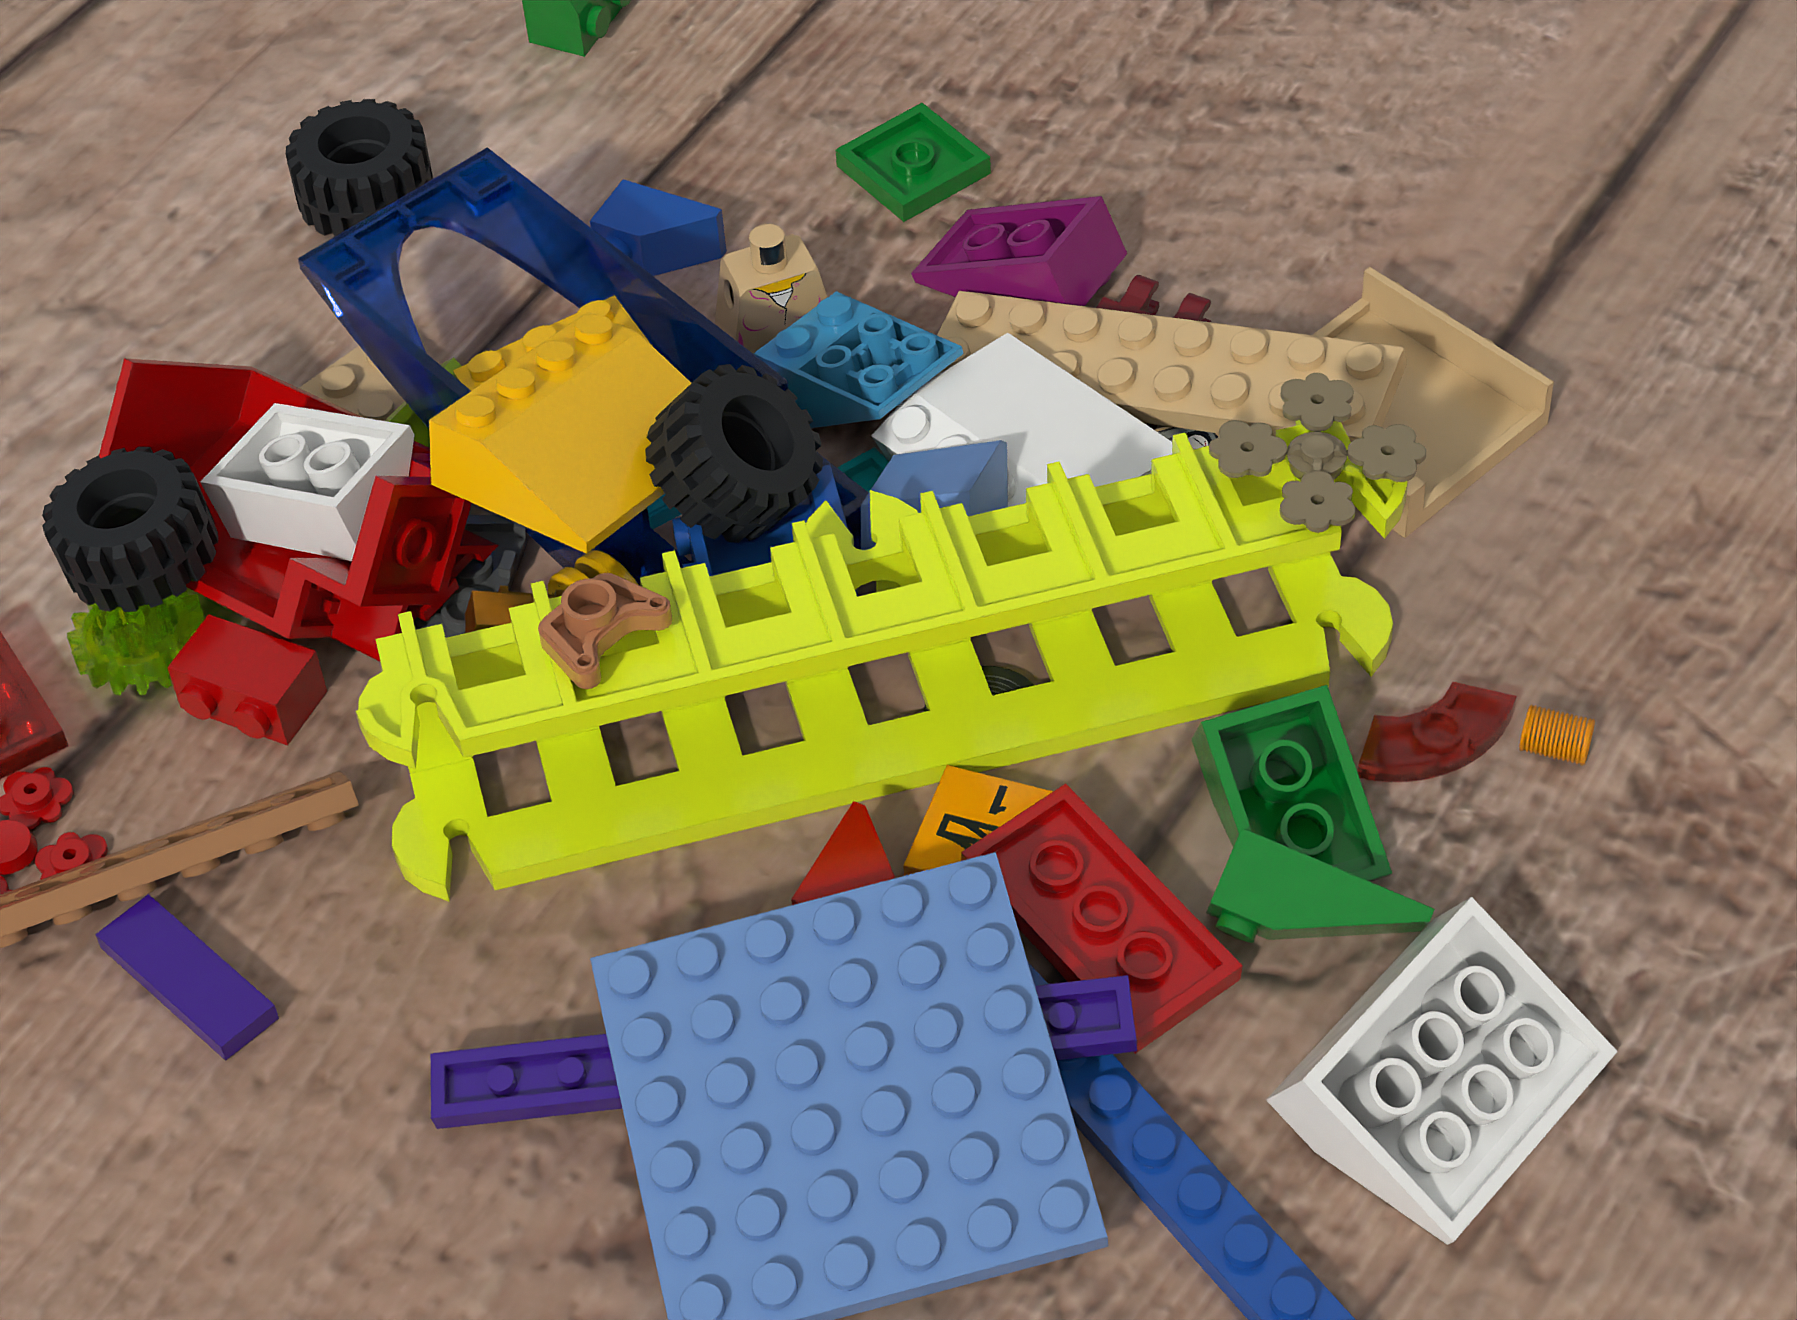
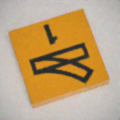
M947 765L904 862V876L960 862L962 851L1053 791Z

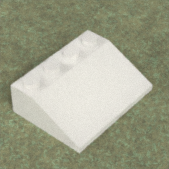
M1006 333L933 377L902 401L871 435L888 461L891 460L893 455L999 440L1007 442L1008 507L1026 503V488L1047 483V464L1060 461L1067 479L1089 474L1094 487L1151 474V459L1172 454V441L1009 333Z
M1470 897L1433 919L1266 1101L1315 1153L1448 1245L1459 1237L1618 1051L1473 897Z

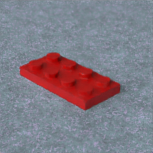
M1066 783L961 852V861L996 852L1018 929L1068 982L1128 975L1137 1040V1051L1134 1052L1135 1054L1241 979L1243 965Z

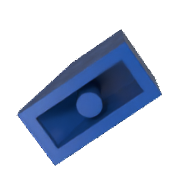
M624 179L590 220L596 263L642 278H649L722 258L727 251L722 209Z

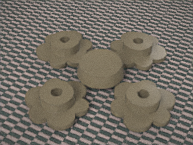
M1311 373L1305 380L1291 379L1286 381L1281 386L1280 396L1285 402L1283 405L1284 417L1292 421L1300 420L1306 429L1314 432L1297 436L1290 442L1287 448L1284 440L1272 436V428L1268 424L1255 423L1249 426L1247 423L1238 420L1228 421L1220 427L1219 438H1215L1209 443V454L1213 458L1219 459L1218 467L1220 472L1231 478H1239L1245 475L1266 476L1271 472L1272 464L1281 462L1287 455L1291 472L1301 482L1289 481L1284 484L1282 488L1284 500L1280 504V516L1290 524H1304L1308 530L1320 533L1326 531L1330 524L1342 526L1354 519L1355 506L1350 501L1353 493L1352 487L1345 482L1334 483V479L1342 472L1347 456L1352 463L1363 466V474L1369 479L1378 480L1384 478L1396 482H1405L1415 476L1417 464L1425 460L1426 448L1422 444L1415 442L1416 434L1413 429L1406 425L1395 424L1386 429L1377 425L1366 427L1362 432V438L1353 440L1348 445V450H1346L1341 440L1321 431L1329 429L1333 421L1343 422L1350 418L1352 410L1350 403L1353 400L1354 390L1345 381H1329L1328 377L1322 373Z

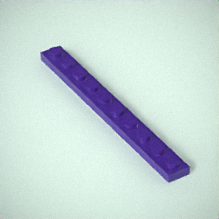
M1128 975L1035 986L1056 1060L1137 1051ZM606 1034L430 1053L431 1119L437 1129L622 1109Z

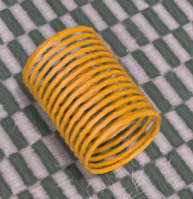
M1531 704L1524 721L1519 750H1525L1526 753L1528 751L1530 753L1534 752L1535 755L1539 753L1540 756L1543 754L1544 757L1548 755L1549 758L1553 757V759L1557 758L1558 760L1562 758V761L1566 760L1567 763L1571 760V763L1575 762L1576 765L1580 763L1583 766L1589 752L1595 719L1589 718L1587 723V717L1583 719L1580 716L1578 720V715H1575L1573 720L1574 715L1570 714L1569 717L1568 712L1564 717V712L1560 714L1559 710L1555 714L1554 709L1551 711L1549 708L1546 712L1545 707L1542 709L1539 706L1537 709L1536 705L1533 706Z

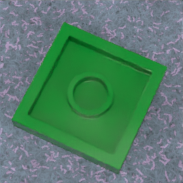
M924 103L910 108L835 149L837 167L903 222L991 174L990 156Z

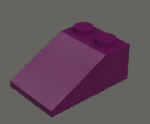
M1102 196L966 210L912 271L911 275L915 283L954 297L957 296L959 291L1085 306L1098 289L1111 279V273L1128 253Z

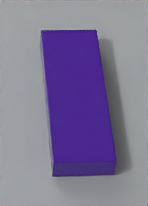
M149 894L95 934L103 951L225 1061L279 1019L275 1005Z

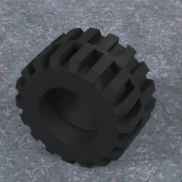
M363 99L361 102L343 101L338 106H326L318 110V115L306 117L300 122L301 128L293 130L289 137L290 144L286 146L285 154L298 209L307 225H314L316 232L324 236L333 233L335 239L347 241L349 238L367 241L370 240V237L381 235L383 238L392 235L393 230L397 228L405 229L414 223L413 217L422 216L428 209L427 203L433 200V186L435 184L423 127L419 120H414L413 113L406 108L397 109V104L389 101L376 103L375 99Z
M731 364L719 365L714 371L710 369L705 371L656 416V422L649 428L646 438L651 444L645 449L646 462L652 464L655 468L649 474L654 487L662 488L665 496L661 499L669 509L675 507L682 514L680 520L690 528L695 524L701 525L704 536L715 540L722 534L727 542L739 543L745 537L749 541L760 537L803 502L819 482L816 474L822 470L823 457L816 450L822 444L819 433L811 430L809 424L813 422V419L807 409L801 410L795 402L798 398L789 389L783 391L778 387L777 379L767 373L762 377L757 376L753 367L741 365L735 370Z
M137 447L134 451L129 452L122 448L113 450L111 455L100 458L98 455L86 461L88 465L80 470L73 469L65 476L66 483L55 486L49 495L52 502L44 506L42 514L45 523L42 525L45 537L73 593H77L80 600L87 605L96 603L99 610L112 612L117 607H121L123 612H134L143 605L149 604L150 608L164 604L163 599L171 595L178 597L187 591L186 585L190 581H199L206 573L203 565L213 562L216 555L214 545L218 543V531L194 473L191 472L189 465L182 458L175 459L172 452L164 449L153 453L151 447Z

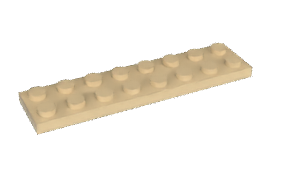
M966 291L958 292L937 334L939 337L962 346L964 353L940 373L1006 333H1009L1143 423L1218 434L1220 427L1224 423L1233 420L1245 422L1249 426L1255 423L1268 424L1272 428V436H1276V430L1296 426V421L1289 420L1283 415V405L1285 402L1280 396L1281 386L1291 379L1305 380L1311 373H1322L1328 377L1329 381L1342 380L1349 383L1354 390L1353 400L1350 403L1352 408L1351 416L1348 420L1341 422L1352 442L1355 439L1362 438V432L1366 427L1371 425L1382 427L1407 365L1405 349L1401 346Z

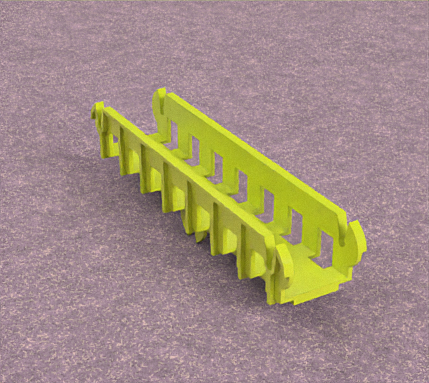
M1298 420L1296 421V426L1276 430V437L1284 440L1288 448L1290 442L1297 436L1314 431L1306 429L1301 424V421ZM1333 421L1329 429L1321 431L1337 437L1345 445L1346 450H1348V445L1351 441L1341 422ZM1184 432L1173 435L1171 455L1151 459V474L1094 487L1089 474L1067 479L1060 461L1047 464L1046 484L1026 488V503L972 516H967L962 503L939 508L933 491L920 493L921 513H918L915 508L896 497L870 490L871 540L876 545L868 550H860L854 547L853 535L825 500L808 518L806 523L805 520L792 523V543L770 547V563L709 576L705 563L680 568L675 550L662 553L664 572L641 577L640 582L641 587L662 595L670 601L673 619L671 625L659 631H632L622 637L601 656L599 662L601 681L596 687L591 689L579 688L542 649L538 631L539 623L561 604L562 597L549 599L544 580L530 583L534 599L533 603L508 608L511 623L446 638L442 624L415 630L411 611L398 614L402 633L376 639L383 671L369 679L359 697L358 710L355 712L360 729L369 747L387 760L408 766L415 798L402 806L392 825V849L395 860L405 880L423 893L449 901L453 860L450 840L459 835L468 836L473 855L494 890H499L852 804L853 801L861 802L939 783L947 765L980 773L1263 704L1324 685H1328L1329 688L1330 667L1323 627H1332L1338 630L1340 633L1339 641L1372 677L1386 659L1392 640L1393 621L1390 607L1380 593L1372 586L1355 577L1341 576L1331 556L1332 551L1340 550L1341 526L1330 524L1326 531L1316 533L1308 530L1304 524H1290L1281 518L1280 504L1284 500L1282 496L1284 484L1289 481L1301 482L1291 472L1287 455L1281 462L1272 464V470L1266 476L1245 475L1239 478H1231L1220 472L1218 467L1219 459H1215L1209 454V446L1193 449ZM1347 456L1342 472L1334 479V483L1345 482L1352 487V503L1385 539L1400 521L1406 503L1408 483L1407 481L1396 482L1384 478L1378 480L1369 479L1363 474V466L1352 463ZM1268 567L1269 574L1293 623L1237 637L1212 584V580ZM871 581H876L875 593L857 597L855 589ZM1149 595L1151 604L1172 652L1115 666L1092 608ZM1029 624L1051 682L992 695L971 637ZM908 652L910 663L928 711L868 725L848 666ZM785 682L804 741L742 755L725 696ZM661 711L678 771L616 786L599 726ZM536 741L551 802L487 817L473 756Z

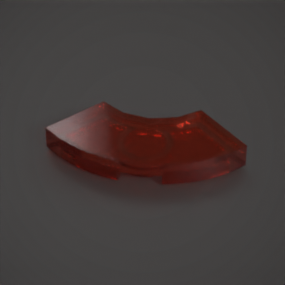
M1452 682L1443 699L1421 712L1401 717L1374 715L1358 764L1359 778L1382 782L1419 781L1448 774L1472 763L1494 746L1503 735L1515 711L1517 696Z

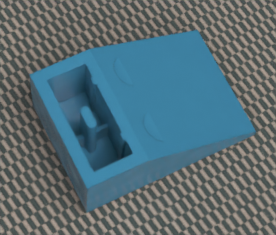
M836 291L823 299L816 307L791 326L779 332L775 338L753 354L759 376L762 377L767 373L777 379V386L783 391L789 389L798 398L795 402L801 410L807 409L813 419V422L809 424L810 427L817 428L881 419L964 353L962 346Z

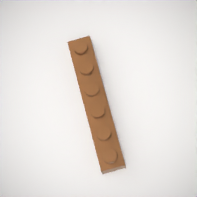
M337 771L1 894L0 948L21 941L28 936L26 928L53 919L55 925H63L84 918L93 912L91 904L117 895L119 901H128L144 896L157 888L155 880L181 871L182 876L188 878L209 872L221 864L220 856L244 848L246 854H255L271 849L283 842V833L307 825L309 831L333 826L346 818L345 810L359 806L351 781L341 771Z

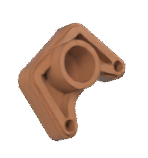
M602 573L594 578L579 580L567 587L562 594L561 604L542 619L539 623L538 631L542 649L579 688L591 689L596 687L601 681L599 662L606 650L632 631L664 630L671 625L673 619L670 601L666 597L612 573Z

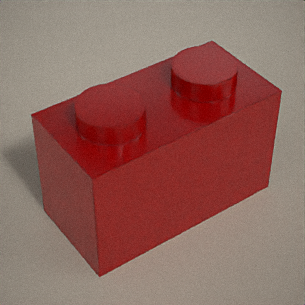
M210 614L207 615L167 667L180 707L193 717L202 720L210 718L236 727L249 737L256 739L264 737L287 746L327 693L315 650Z

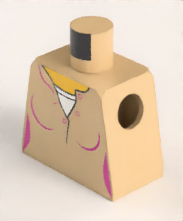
M762 224L755 227L749 234L750 247L727 253L720 262L715 326L734 364L754 359L753 353L775 338L779 332L788 328L811 311L823 299L827 298L818 268L801 237L794 234L785 236L783 229L774 224Z

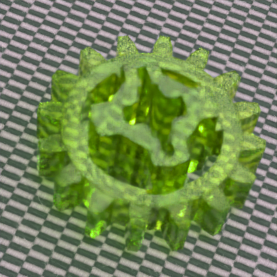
M185 591L178 597L171 595L163 599L164 604L150 608L149 604L143 605L134 612H123L121 607H117L112 612L99 610L95 603L87 605L88 613H73L71 619L75 630L67 633V639L80 675L88 674L92 686L96 689L109 681L114 695H121L128 685H135L139 695H146L149 683L156 680L165 688L172 686L167 667L205 619L199 598L196 594L188 596L187 591Z

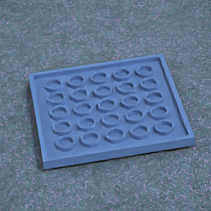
M996 852L590 958L668 1320H836L1109 1247L1100 1208Z

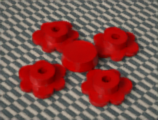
M49 767L38 768L33 773L25 771L15 772L6 778L3 784L5 794L0 797V813L9 816V820L0 821V895L12 891L9 889L6 879L1 875L12 874L24 869L34 858L37 869L42 873L40 878L42 880L107 855L108 846L102 836L89 834L80 838L74 832L62 834L58 838L56 845L45 846L37 852V840L30 830L37 827L41 820L46 823L57 821L62 815L61 806L68 803L73 796V787L67 779L56 778L54 771Z

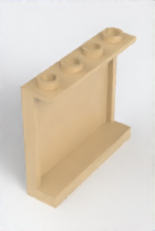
M1371 267L1364 271L1362 298L1313 334L1314 336L1401 346L1405 349L1407 365L1382 425L1383 429L1395 424L1410 427L1416 434L1415 442L1422 444L1426 448L1425 460L1417 464L1415 476L1407 481L1406 503L1400 521L1392 529L1404 538L1409 536L1548 424L1554 381L1544 376L1539 370L1528 366L1499 348L1491 340L1483 338L1451 318L1446 312L1435 308L1406 290L1398 282L1390 280Z

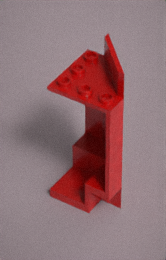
M124 358L99 457L109 456L113 450L122 448L129 452L134 451L137 447H151L153 453L164 449L172 452L175 459L182 458L189 465L215 522V527L218 531V543L214 545L216 555L213 562L203 565L206 573L199 581H190L186 587L288 639L331 637L380 662L376 639L402 633L398 614L411 611L413 621L418 617L427 622L459 588L455 577L473 558L484 562L499 546L465 530L472 503L431 485L430 448L416 441L413 442L409 477L375 476L352 561L231 538L200 482L274 403L357 417L361 416L252 366Z

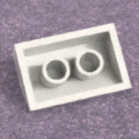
M274 403L200 483L231 538L352 561L375 476L409 477L414 433L410 425Z

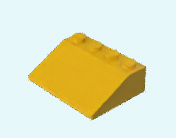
M586 312L429 420L431 485L587 554L665 494L661 487H654L649 475L655 468L652 464L646 462L645 449L651 444L646 437L650 426L656 422V416L683 392L691 382L638 332L614 323L606 316Z

